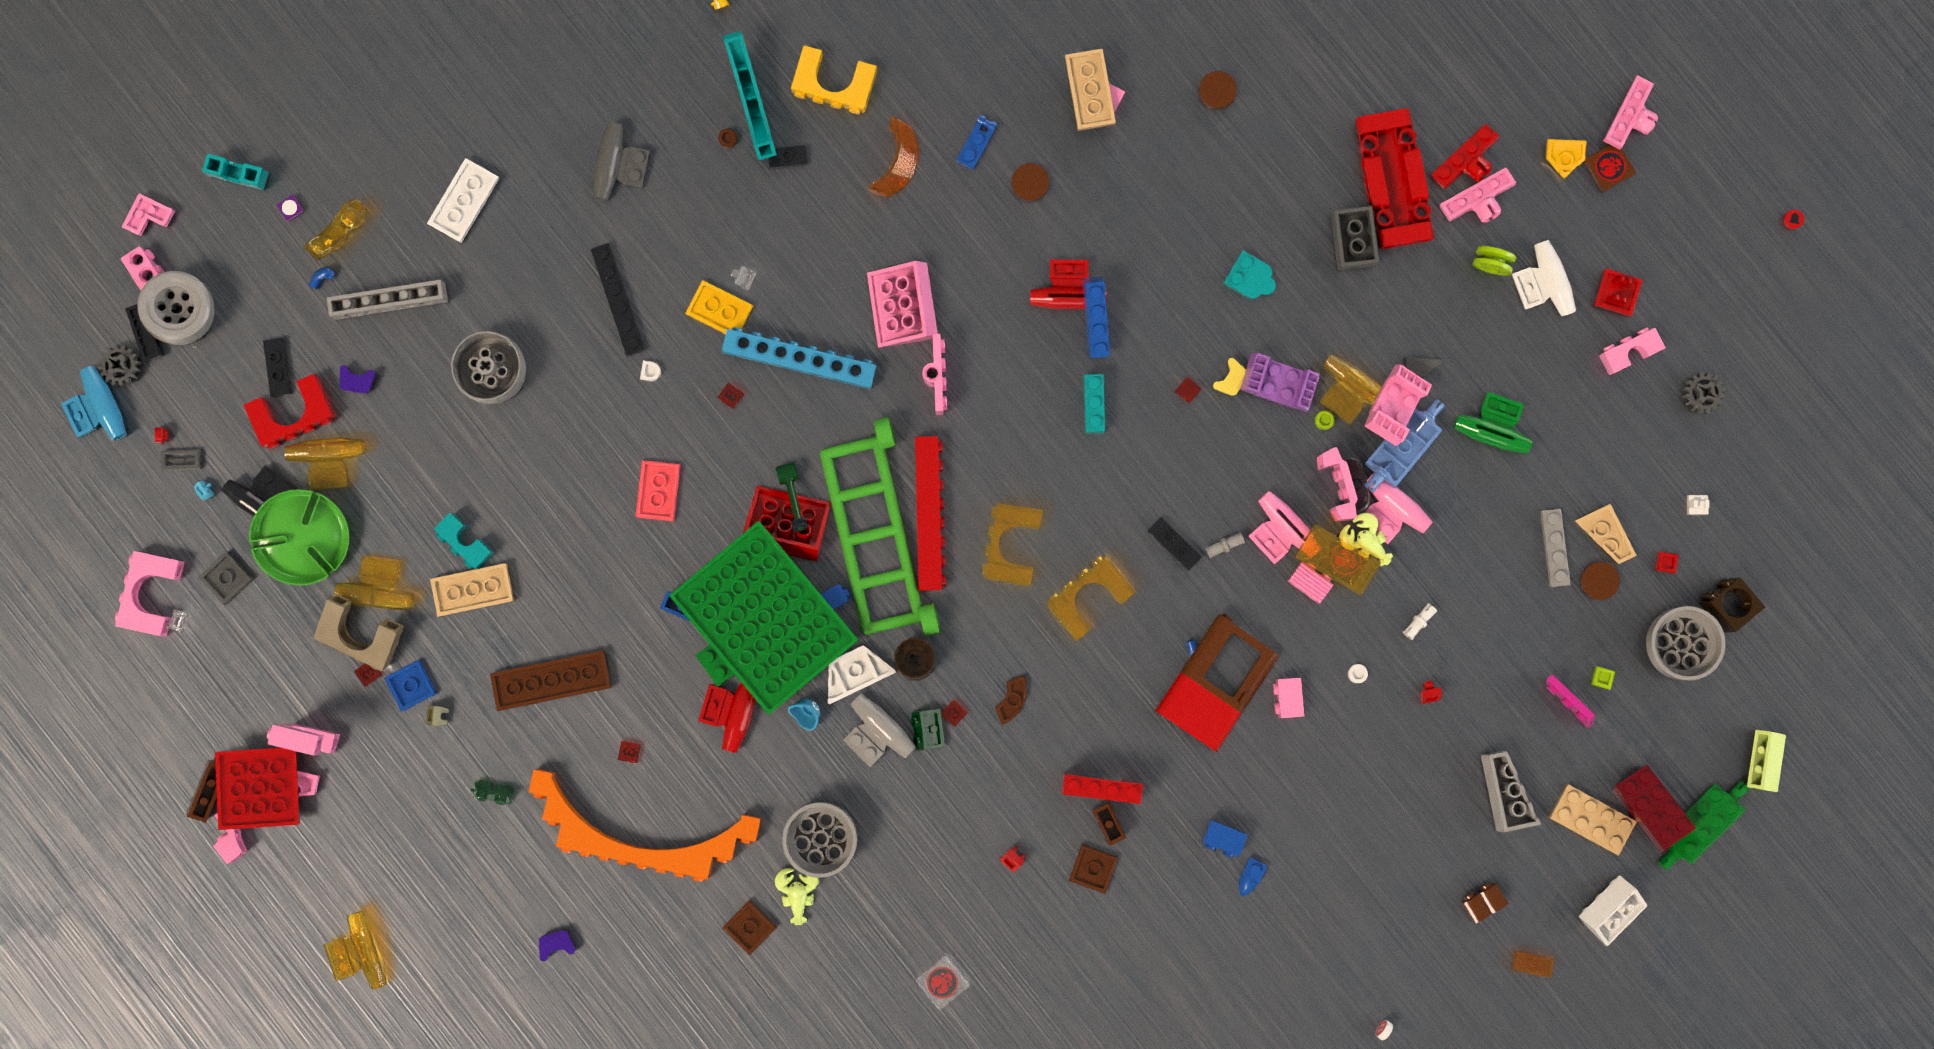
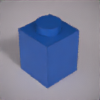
M840 584L821 593L833 609L849 602L848 597H850L846 586L841 587Z

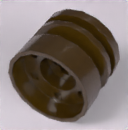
M909 638L897 647L894 654V663L898 672L904 678L911 681H920L932 673L935 666V654L932 647L925 640ZM912 656L915 658L920 657L918 665L910 663Z

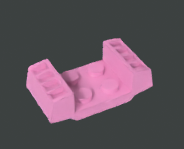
M1401 364L1395 365L1389 377L1385 380L1369 412L1364 427L1378 434L1394 446L1402 443L1410 431L1406 426L1420 398L1428 395L1432 384Z
M1337 447L1317 457V466L1319 471L1334 467V471H1332L1335 483L1338 482L1340 488L1338 496L1344 504L1331 508L1330 512L1335 522L1350 521L1357 518L1355 503L1358 499L1348 464L1342 460Z

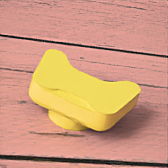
M1230 358L1227 362L1229 366L1227 377L1223 381L1215 382L1213 388L1234 396L1242 385L1246 369L1234 358Z

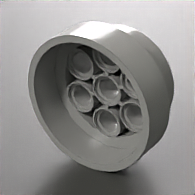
M1684 606L1664 611L1652 622L1647 633L1646 648L1652 664L1658 671L1672 679L1697 680L1704 678L1719 666L1725 653L1726 643L1721 625L1710 613L1697 607ZM1671 621L1676 624L1674 631H1671L1669 628ZM1690 623L1695 626L1693 633H1690L1688 630ZM1660 636H1662L1665 641L1662 647L1658 644V638ZM1678 639H1682L1684 642V646L1681 649L1677 646ZM1698 641L1703 644L1701 651H1698L1696 648ZM1668 654L1672 656L1671 664H1668L1665 660ZM1687 656L1690 657L1692 661L1689 667L1685 664V658Z
M827 802L810 803L797 810L787 821L782 838L783 850L790 864L800 873L816 878L829 877L843 870L853 858L858 841L855 824L848 813L839 806ZM824 814L831 816V824L825 825L822 823L821 818ZM805 819L812 821V829L806 830L803 827ZM838 828H842L845 831V837L842 839L835 836V830ZM819 833L826 835L827 840L823 844L818 843L816 840V836ZM798 839H806L808 842L807 848H800L797 844ZM832 847H837L840 850L839 857L834 858L830 855ZM813 852L820 853V862L812 861L811 854Z

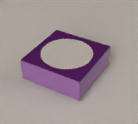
M294 195L277 204V207L288 222L304 212Z

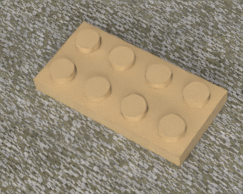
M1103 48L1065 55L1078 131L1115 125L1116 121Z
M506 563L430 579L437 617L514 601Z
M1569 784L1565 785L1548 817L1618 856L1637 822Z

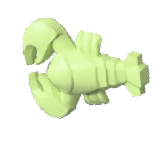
M1360 513L1357 515V518L1353 519V523L1363 520L1362 524L1358 523L1356 526L1369 528V531H1360L1357 541H1355L1354 529L1351 530L1350 535L1347 534L1348 529L1351 527L1348 524L1340 531V544L1349 550L1362 548L1357 553L1363 558H1367L1372 554L1380 559V566L1388 565L1393 555L1392 553L1386 554L1381 545L1386 541L1382 531H1379L1376 536L1378 519L1372 513Z
M785 868L777 873L775 886L779 891L788 895V897L782 896L781 898L783 906H791L794 917L790 919V922L795 925H802L807 922V918L803 917L805 905L811 906L814 901V894L809 896L807 894L816 889L819 884V878L807 875L805 877L799 874L800 879L807 885L804 886L796 881L788 887L787 885L792 881L794 875L791 874L790 877H786V875L793 872L794 868Z

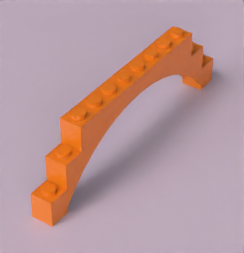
M540 769L533 770L529 793H533V797L545 799V796H547L542 820H547V824L558 826L561 823L556 847H560V851L572 853V850L579 851V855L591 857V854L597 855L599 860L610 861L611 858L617 860L618 864L629 865V863H634L640 869L647 870L648 867H652L658 873L666 874L667 871L674 872V876L685 878V875L693 876L695 881L704 882V879L708 880L710 878L714 857L717 858L716 861L728 863V860L732 861L734 859L738 838L741 839L740 842L752 844V841L756 842L758 839L762 818L742 814L741 820L730 829L702 843L674 849H653L634 846L604 834L587 822L571 806L562 793L555 779L556 773Z

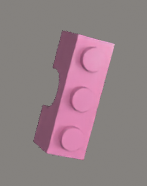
M1647 327L1637 332L1639 336L1632 339L1630 335L1620 340L1621 345L1615 347L1612 344L1603 349L1604 353L1599 356L1609 376L1631 365L1628 359L1630 349L1638 350L1643 359L1665 349L1656 328L1649 330Z

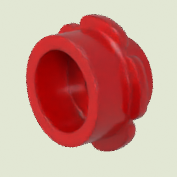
M163 426L155 427V443L164 444V441H168V430L164 429Z

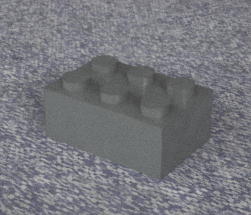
M1372 206L1334 210L1331 214L1338 271L1376 267L1379 263Z

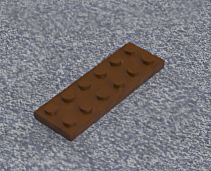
M604 650L490 673L497 711L612 688Z

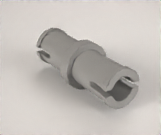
M1241 532L1229 538H1222L1220 542L1205 547L1209 558H1212L1220 553L1230 552V549L1244 544L1245 541Z

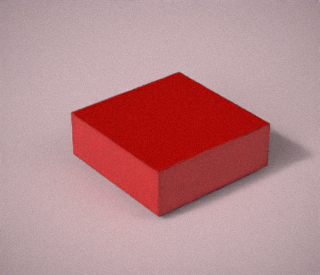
M1659 551L1655 571L1676 574L1679 555Z

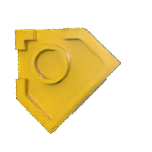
M1547 139L1545 159L1562 178H1565L1585 160L1587 141Z

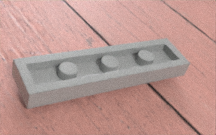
M1561 509L1540 511L1549 586L1571 585Z

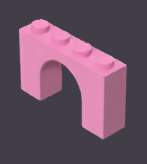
M133 551L129 558V572L124 578V592L121 593L119 598L121 604L119 611L115 615V626L167 637L171 618L152 614L144 610L140 605L138 592L142 583L153 576L181 580L185 562Z
M296 723L272 725V728L267 733L269 745L310 755H319L320 751L330 754L335 753L340 734Z

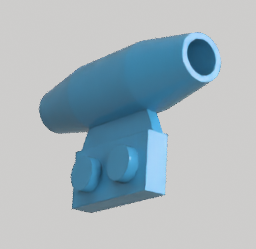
M94 366L80 370L86 395H76L61 403L77 438H82L93 432L99 424H101L112 441L125 437L127 433L121 412L105 380Z

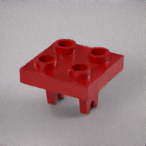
M1607 268L1604 269L1593 306L1628 317L1632 316L1643 280Z

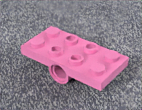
M933 334L934 363L927 364L922 372L925 384L935 387L936 415H944V410H947V396H943V391H947L946 377H942V372H946L945 358H942L941 353H945V339H941L940 334ZM930 372H936L938 374L937 377L933 379L929 378L927 375Z

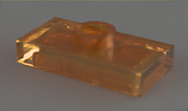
M1515 950L1511 969L1551 978L1554 958Z

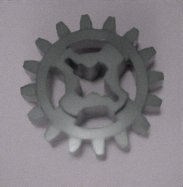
M114 345V350L108 347L107 354L101 353L104 358L98 359L102 366L97 368L103 370L100 376L106 377L105 382H112L114 386L118 384L125 386V382L132 384L131 378L137 379L136 372H141L137 366L141 365L142 362L136 360L140 356L133 354L135 350L132 348L128 349L125 345H122L121 348L119 345Z
M1700 372L1697 376L1693 375L1691 380L1685 382L1688 387L1682 389L1686 392V395L1682 397L1688 399L1685 405H1692L1691 411L1698 409V414L1703 413V411L1708 414L1711 413V410H1718L1717 405H1723L1720 399L1726 398V395L1722 394V391H1725L1726 388H1721L1720 386L1723 381H1716L1717 375L1711 377L1710 372L1705 375L1703 372ZM1698 381H1707L1704 385L1697 383ZM1705 401L1711 403L1710 405H1701Z

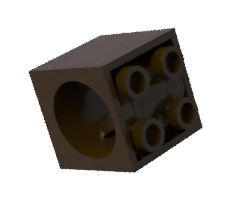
M1741 577L1722 579L1717 584L1718 588L1705 593L1702 596L1703 600L1699 603L1705 611L1710 613L1719 622L1724 633L1737 632L1766 608ZM1727 591L1734 593L1738 597L1739 610L1735 615H1728L1723 609L1722 600Z

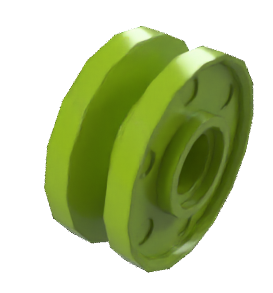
M1490 246L1477 247L1476 254L1482 258L1473 259L1472 265L1475 268L1496 275L1508 276L1512 274L1513 269L1507 264L1515 263L1516 256L1514 254Z

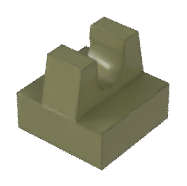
M428 705L426 724L433 726L446 725L447 720H442L440 716L442 713H448L449 709Z

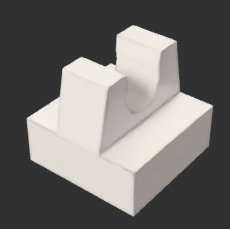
M1708 495L1687 496V515H1708Z

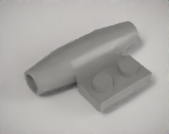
M860 694L851 703V706L864 724L856 726L843 741L869 767H872L882 757L886 746L905 759L916 749V746L903 728L879 705L863 694Z

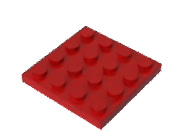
M266 748L215 752L218 830L300 824L297 751L285 748Z

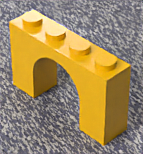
M804 45L791 86L794 96L800 99L808 97L818 104L829 103L831 107L836 109H842L843 107L849 109V112L853 114H865L877 74V66L858 61L851 84L843 91L829 92L823 89L817 81L818 71L823 58L822 50Z

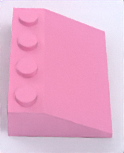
M912 261L867 273L878 348L933 339V334H938L926 262Z

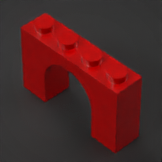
M312 374L296 381L305 402V411L301 419L292 425L283 426L279 424L274 418L268 401L265 398L260 397L243 405L261 447L268 448L269 450L280 446V442L285 440L286 442L292 441L297 438L298 434L310 433L315 430L314 427L319 425L326 426L332 423V419L337 418L318 375Z
M1063 773L1061 793L1063 795L1141 804L1143 784L1133 781L1105 780Z

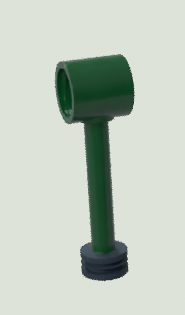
M795 463L777 466L776 472L780 485H786L794 520L791 522L793 531H803L808 528L806 518L801 516L794 482L799 480Z

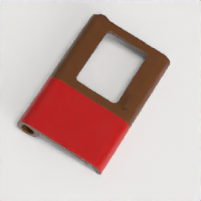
M1225 613L1222 616L1217 615L1155 710V712L1215 752L1219 750L1279 658L1277 653L1233 624V619ZM1231 634L1237 635L1260 652L1259 658L1233 696H1229L1204 677Z

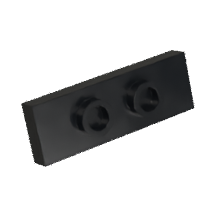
M138 304L125 308L143 362L146 363L162 357L163 354L158 339L145 329L140 320Z
M284 338L263 340L270 397L291 395Z
M1162 517L1148 530L1188 571L1202 558Z

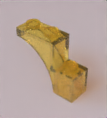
M357 198L344 203L332 222L320 234L307 242L304 249L317 260L341 249L349 233L363 225L370 209Z

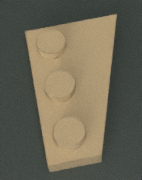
M1611 504L1575 520L1618 564L1637 556Z

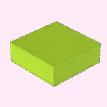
M1595 666L1590 685L1611 690L1616 671Z

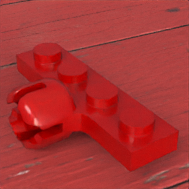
M1484 124L1431 174V178L1444 190L1463 173L1468 174L1475 181H1482L1484 179L1482 175L1487 176L1492 169L1491 163L1482 155L1499 139V134L1487 124Z

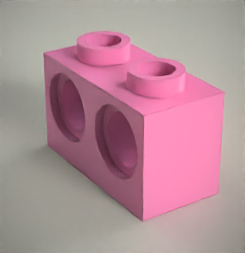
M141 246L120 258L140 290L148 282L147 276L149 273L152 272L154 277L164 272L153 261L155 259L153 253ZM143 257V262L138 265V258Z

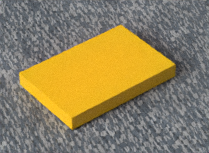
M702 280L685 314L726 334L727 329L732 330V327L742 329L754 306Z

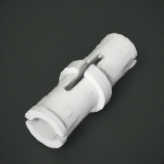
M1427 603L1418 616L1415 615L1413 617V621L1403 631V634L1413 640L1417 633L1427 626V622L1437 612L1436 608Z

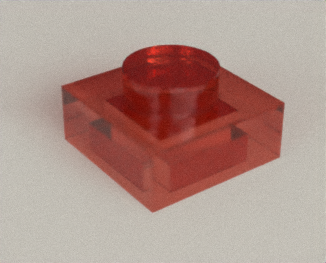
M1186 377L1175 390V393L1189 404L1202 388Z

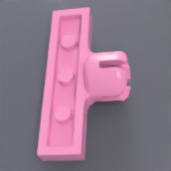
M1638 75L1634 78L1603 140L1604 142L1620 150L1631 129H1636L1645 135L1653 130L1655 121L1657 122L1658 115L1644 106L1654 85L1652 82Z
M1505 167L1441 203L1440 208L1449 222L1468 211H1474L1482 222L1487 223L1490 221V217L1495 219L1501 212V207L1495 200V196L1515 186L1516 181Z

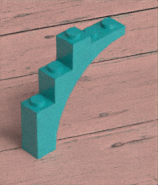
M738 31L724 35L723 40L738 86L757 158L761 160L776 156L770 127L742 32Z

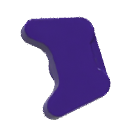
M342 365L340 367V388L344 391L368 394L376 377V372L369 370L364 375L352 374L347 366Z
M561 930L545 934L539 938V957L541 961H546L550 953L557 950H565L568 954L575 953L576 948L568 931Z

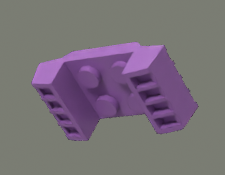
M1251 353L1240 390L1290 408L1308 412L1320 374L1311 370L1303 371L1270 360L1269 356L1260 353Z

